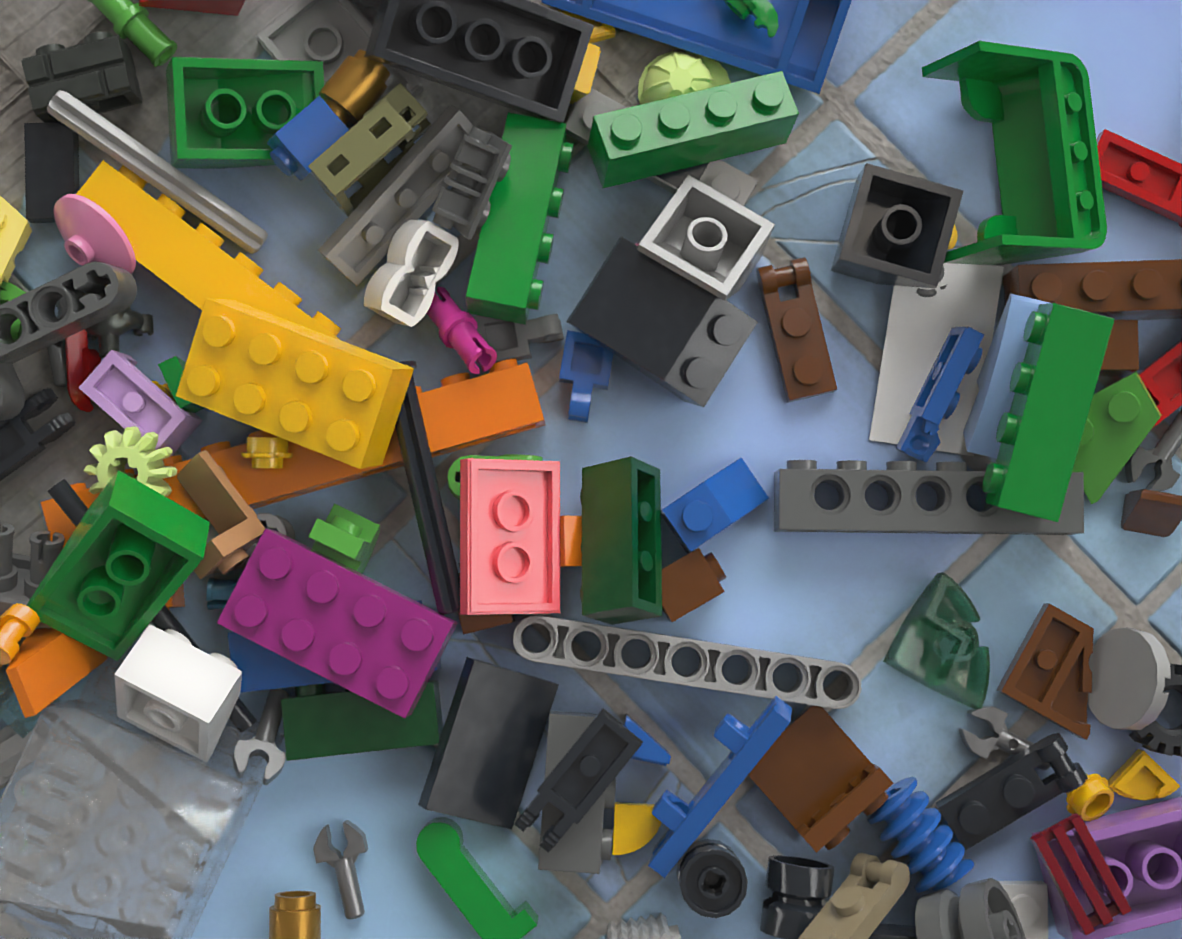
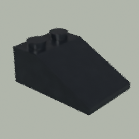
M620 237L566 322L683 401L705 407L758 322L727 300H722L638 251V246Z

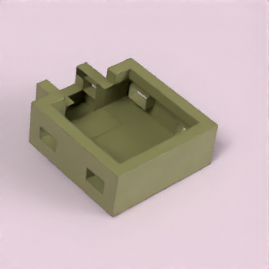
M400 82L369 109L357 124L308 165L325 193L347 217L415 144L414 142L432 126L426 118L428 113ZM418 125L419 128L413 132V128ZM398 146L402 152L388 164L384 157ZM358 181L362 187L348 199L345 191Z

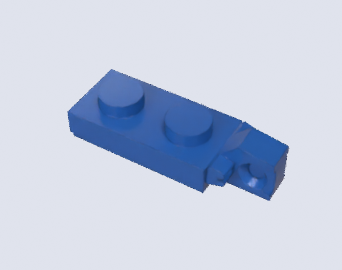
M971 327L951 328L909 413L912 416L896 449L927 463L941 443L937 431L939 430L942 418L948 419L957 407L960 399V393L957 392V389L964 375L971 374L981 359L983 349L979 345L984 334Z

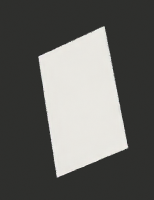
M944 263V277L936 288L893 286L869 440L898 444L912 416L909 413L951 328L971 327L984 334L979 345L983 349L982 356L973 372L969 375H964L957 389V392L960 393V399L954 412L948 419L942 418L937 433L941 443L935 451L974 456V453L967 452L963 432L979 392L977 379L993 338L1004 267ZM947 285L945 289H940L941 286ZM918 288L924 290L935 289L937 294L933 297H922L916 291Z

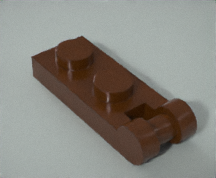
M803 257L790 260V266L774 269L772 265L756 268L757 281L787 403L835 392L837 385L814 296L807 259ZM794 285L796 298L781 302L778 288Z

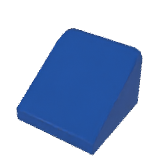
M625 714L623 725L643 740L642 745L631 759L664 766L670 764L671 756L669 752L628 714Z

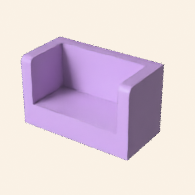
M111 350L79 386V389L124 429L136 426L139 428L141 437L148 432L158 434V443L155 449L170 447L173 450L170 455L172 456L200 425L202 419L195 413L178 407L176 402L135 367L137 361L130 355Z

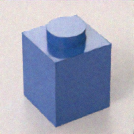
M319 95L267 142L273 150L270 152V156L283 173L287 176L294 174L302 181L312 172L308 165L349 131V129Z

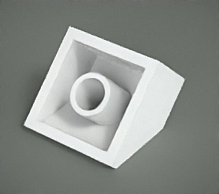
M149 624L114 674L117 717L207 763L240 695L242 671L238 670L236 664L226 656L219 653H211L209 655L192 646L191 642L181 633L172 629L163 631Z

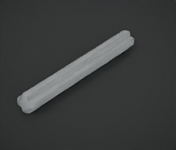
M59 90L50 100L47 106V112L218 232L249 253L254 254L262 247L268 236L264 229L65 91Z

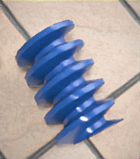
M912 776L888 788L885 791L889 795L888 799L868 817L867 821L870 825L881 821L886 822L887 826L878 836L882 842L893 838L898 839L899 843L890 855L894 859L909 855L911 859L906 865L909 868L910 875L918 872L922 874L921 879L914 886L917 893L930 889L938 891L964 877L973 869L975 863L971 859H962L965 854V848L962 844L950 842L953 837L951 828L947 825H938L941 820L940 812L936 808L925 809L929 803V797L924 791L913 792L917 786V779Z

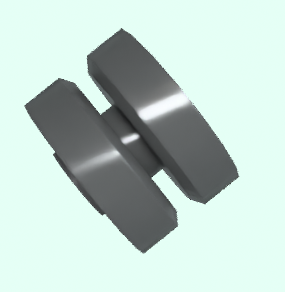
M993 878L966 884L961 889L960 896L946 889L923 895L917 900L915 910L917 939H1026L1017 911L1008 893L999 881Z

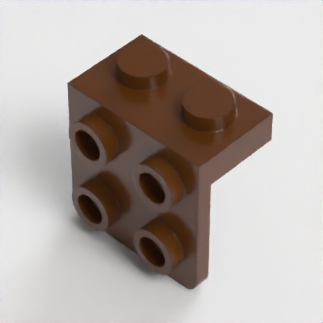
M814 705L808 707L785 728L748 774L816 853L823 847L831 850L840 844L851 831L847 825L861 812L868 816L880 808L889 797L885 791L894 784L880 767L869 761L822 707Z

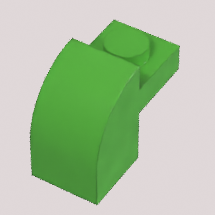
M334 503L326 521L317 518L308 537L316 540L312 549L363 574L380 533V525Z

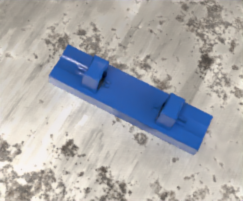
M775 696L750 728L729 713L724 716L715 728L714 737L731 751L689 804L669 790H665L654 804L652 815L669 829L655 845L652 852L653 856L648 864L649 867L665 878L790 724L792 708Z

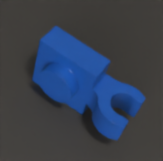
M567 330L559 382L573 384L568 420L588 423L593 388L608 390L614 354L584 333Z

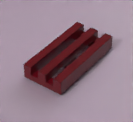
M1074 813L1030 837L1078 929L1085 936L1094 932V927L1099 924L1105 926L1114 921L1112 917L1118 914L1125 915L1132 911L1081 815ZM1071 829L1111 901L1107 905L1104 904L1066 834ZM1056 839L1094 912L1086 915L1047 842Z

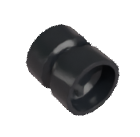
M704 839L696 841L678 861L676 874L683 899L691 910L704 917L719 918L731 914L740 907L746 896L748 880L743 865L731 847L719 840Z
M769 856L765 886L772 892V896L763 900L760 931L778 938L798 939L823 908L822 900L831 896L834 866L801 857Z

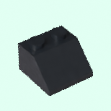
M866 163L855 182L831 271L881 285L936 288L964 190Z

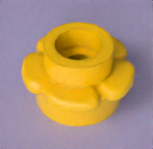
M247 437V452H242L241 456L243 458H252V468H283V458H292L293 453H288V440L283 438Z
M1086 774L1088 779L1083 785L1066 793V802L1068 803L1066 809L1070 814L1076 813L1081 815L1084 821H1092L1101 817L1111 807L1114 801V793L1108 787V780L1099 774Z

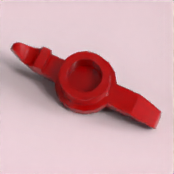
M84 329L65 338L67 389L71 402L79 410L91 412L93 410V405L90 402L91 399L79 389V386L100 364L101 357H99V353L95 349L88 348L87 332Z

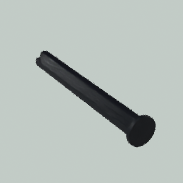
M416 361L399 362L414 369L417 368ZM412 374L395 428L437 611L440 614L446 615L460 611V578Z

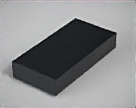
M62 122L24 123L26 219L30 223L55 222V203L64 195L76 194L80 190L79 134Z

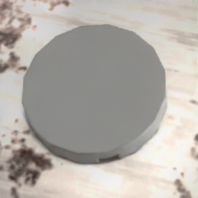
M1134 628L1111 629L1100 637L1094 645L1093 653L1089 658V667L1092 671V693H1088L1089 708L1100 723L1112 729L1142 730L1157 719L1167 702L1169 692L1163 691L1165 678L1171 679V669L1166 651L1154 635Z

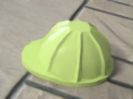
M671 51L657 56L645 67L639 79L638 100L640 104H645L729 84L731 81L727 71L718 61L691 52Z

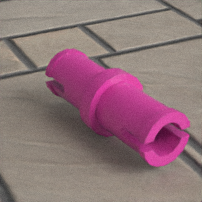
M437 287V293L441 296L442 300L434 292L433 301L426 314L439 329L440 340L446 347L452 348L458 353L471 373L480 374V368L476 365L475 361L480 365L483 372L487 371L496 362L497 352L489 346L477 331L478 324L469 312L462 311L444 287Z

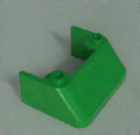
M977 41L922 67L923 77L959 81L961 103L965 111L977 121L992 123L1002 215H994L984 219L977 231V242L948 251L944 263L1005 265L1079 254L1099 248L1104 243L1107 235V223L1090 82L1086 67L1077 56L1071 53Z

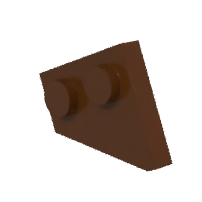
M1044 603L1001 680L997 691L1075 736L1087 740L1091 724L1087 723L1088 693H1092V671L1089 667V658L1093 653L1094 628L1052 604Z

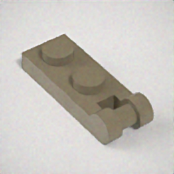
M858 853L851 862L849 876L798 939H868L908 887L910 881L908 866L893 860L880 863L878 857L874 855Z

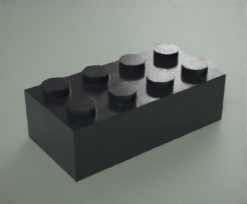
M381 0L364 57L535 118L563 123L594 25L529 0Z

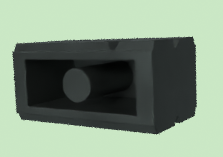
M95 32L85 36L83 44L67 48L61 44H47L37 48L35 56L23 58L21 62L25 79L29 86L28 92L35 115L43 122H60L47 112L50 100L59 90L69 93L98 114L143 103L132 53L119 35L113 36L109 32Z

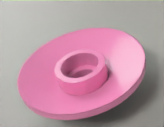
M66 194L55 203V222L65 241V250L72 260L82 266L91 262H102L123 268L131 274L134 272L136 258L132 245L119 224L103 208L88 198L76 194Z

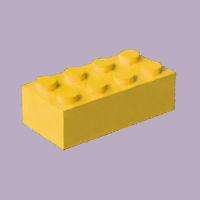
M206 298L176 396L358 469H364L383 464L414 368L234 299Z

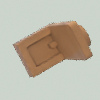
M203 450L196 454L177 475L179 482L219 534V536L206 544L204 559L193 570L200 580L217 569L223 575H226L240 566L250 557L246 551L262 536L265 530L255 511L248 506L235 489L224 470L217 465L208 451Z

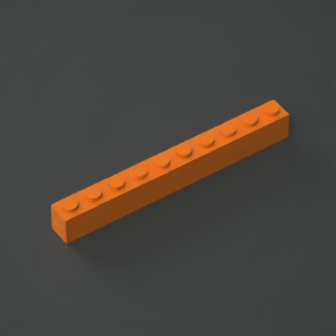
M517 359L503 360L494 363L489 369L488 374L471 379L469 372L454 374L440 380L442 387L422 392L421 386H415L432 458L546 425L528 362L518 365ZM394 428L383 464L364 469H358L288 441V453H293L292 458H283V468H252V458H243L241 456L242 452H247V443L231 447L229 441L210 444L200 449V451H208L252 509L404 466L396 428ZM262 430L248 435V437H277ZM174 455L163 459L164 466H173L178 470L175 476L163 478L172 489L170 495L166 497L209 521L177 479L178 473L191 459L183 461L182 455ZM125 469V473L133 474L134 478L138 476V474L135 475L134 469ZM86 483L70 485L88 509L100 494L89 492L90 488L86 487ZM54 499L42 501L41 506L47 529L51 531L50 540L52 542L55 532L63 534L65 537L64 548L76 527Z

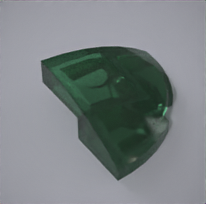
M944 572L937 573L907 614L883 662L924 686L973 709H982L990 676L989 647L979 646L978 633L971 624V622H979L981 618L964 590Z

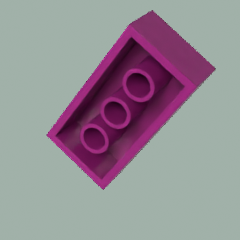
M265 528L217 624L403 718H407L412 715L458 622L278 531Z

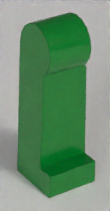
M446 817L435 818L429 821L418 834L416 841L417 853L482 939H521L537 926L539 916L529 903L525 901L514 910L463 845V832L455 821Z

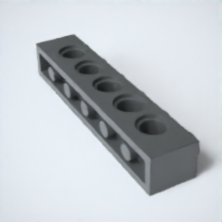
M788 460L787 469H779L774 472V532L1084 533L1083 472H1072L1059 521L1055 522L1000 508L986 503L984 509L980 512L973 510L967 503L966 493L971 485H977L983 489V479L986 471H967L966 462H937L936 471L917 470V462L890 461L886 462V470H867V461H837L836 469H817V461ZM819 483L831 484L837 490L839 500L833 510H825L816 503L814 493ZM871 483L881 485L887 492L888 502L881 511L872 509L865 500V491ZM921 484L931 486L937 494V504L932 511L922 509L916 502V490Z

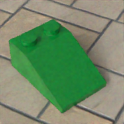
M172 57L166 69L171 165L175 168L225 169L276 165L270 156V152L273 150L267 142L278 130L319 96L320 90L324 87L323 61Z
M118 470L91 504L26 606L38 614L40 622L118 661L204 559L210 522Z

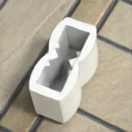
M410 219L396 231L390 242L387 263L374 273L367 285L364 306L393 323L409 327L416 325L431 306L435 292V282L439 281L449 271L456 258L458 238L430 221Z

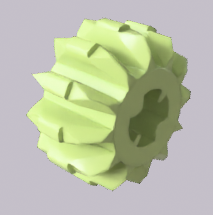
M136 426L126 427L123 434L116 430L109 431L104 435L105 445H93L89 450L92 456L99 462L87 465L83 470L89 475H97L99 482L92 484L89 490L92 494L101 493L118 470L125 473V464L127 463L129 467L137 468L138 471L136 478L131 473H125L165 497L169 496L172 492L171 487L163 478L175 476L178 470L173 466H164L163 459L170 457L173 450L170 447L156 450L158 434L155 432H148L141 437L139 428Z

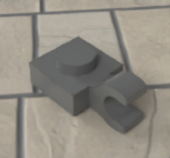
M558 314L527 320L526 325L479 315L473 316L478 324L477 331L489 346L497 352L495 363L507 359H517V361L531 359L530 344L551 343L564 339L561 320Z

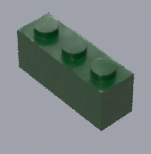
M632 456L582 468V489L580 492L582 505V586L580 588L582 615L611 625L661 617L660 469Z
M438 680L428 681L412 715L407 718H403L346 688L342 691L326 692L325 683L295 686V696L281 699L287 761L438 744L443 730Z

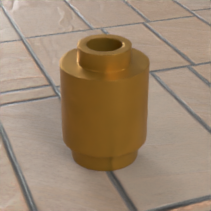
M359 49L354 57L348 55L319 92L320 97L345 125L348 121L357 124L363 118V115L374 106L387 89L385 82L391 75L382 63L365 58L366 51Z
M312 891L276 893L274 905L269 907V939H321V905L316 904V893Z

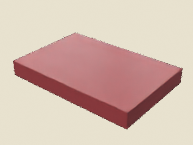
M460 459V615L560 613V461Z

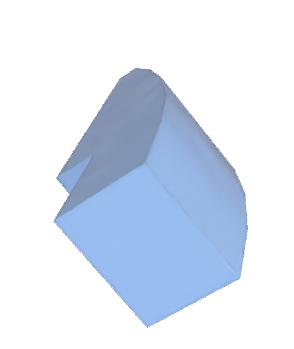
M1010 293L977 379L979 392L963 432L967 452L997 459L1001 445L996 440L998 424L1003 413L1010 412L1015 394L1010 391L1011 376L1016 364L1024 361L1029 343L1024 341L1023 337L1025 325L1031 312H1037L1039 304L1049 302Z

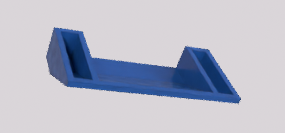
M542 0L541 3L760 75L782 71L787 84L820 94L852 0H768L778 14L779 28L773 38L768 37L767 29H757L754 26L756 18L753 15H749L745 20L740 19L731 11L724 0Z

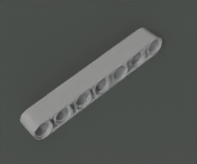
M542 615L529 616L523 619L516 626L513 633V644L517 653L524 659L533 662L769 699L777 696L782 701L833 709H845L853 705L859 698L862 690L861 679L851 666L830 660ZM532 623L542 624L550 632L551 642L549 647L542 652L530 651L523 643V632ZM582 631L594 633L601 642V649L598 655L590 660L578 658L572 650L573 638ZM632 639L645 641L650 649L648 661L645 665L637 668L627 666L621 657L623 646ZM682 647L693 648L699 656L698 668L689 675L677 674L672 667L673 654ZM732 655H741L748 663L747 676L738 683L726 681L722 674L724 661ZM782 663H791L795 667L798 676L796 684L787 691L778 690L773 683V672ZM840 671L847 680L846 690L840 697L830 699L823 690L824 679L830 672Z

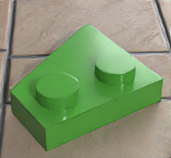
M1137 371L1093 395L1072 471L1083 472L1084 493L1091 504L1099 501L1162 415Z

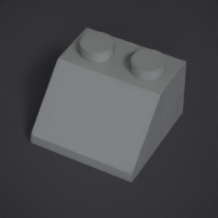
M688 175L643 237L637 250L726 301L740 290L761 259L775 224Z

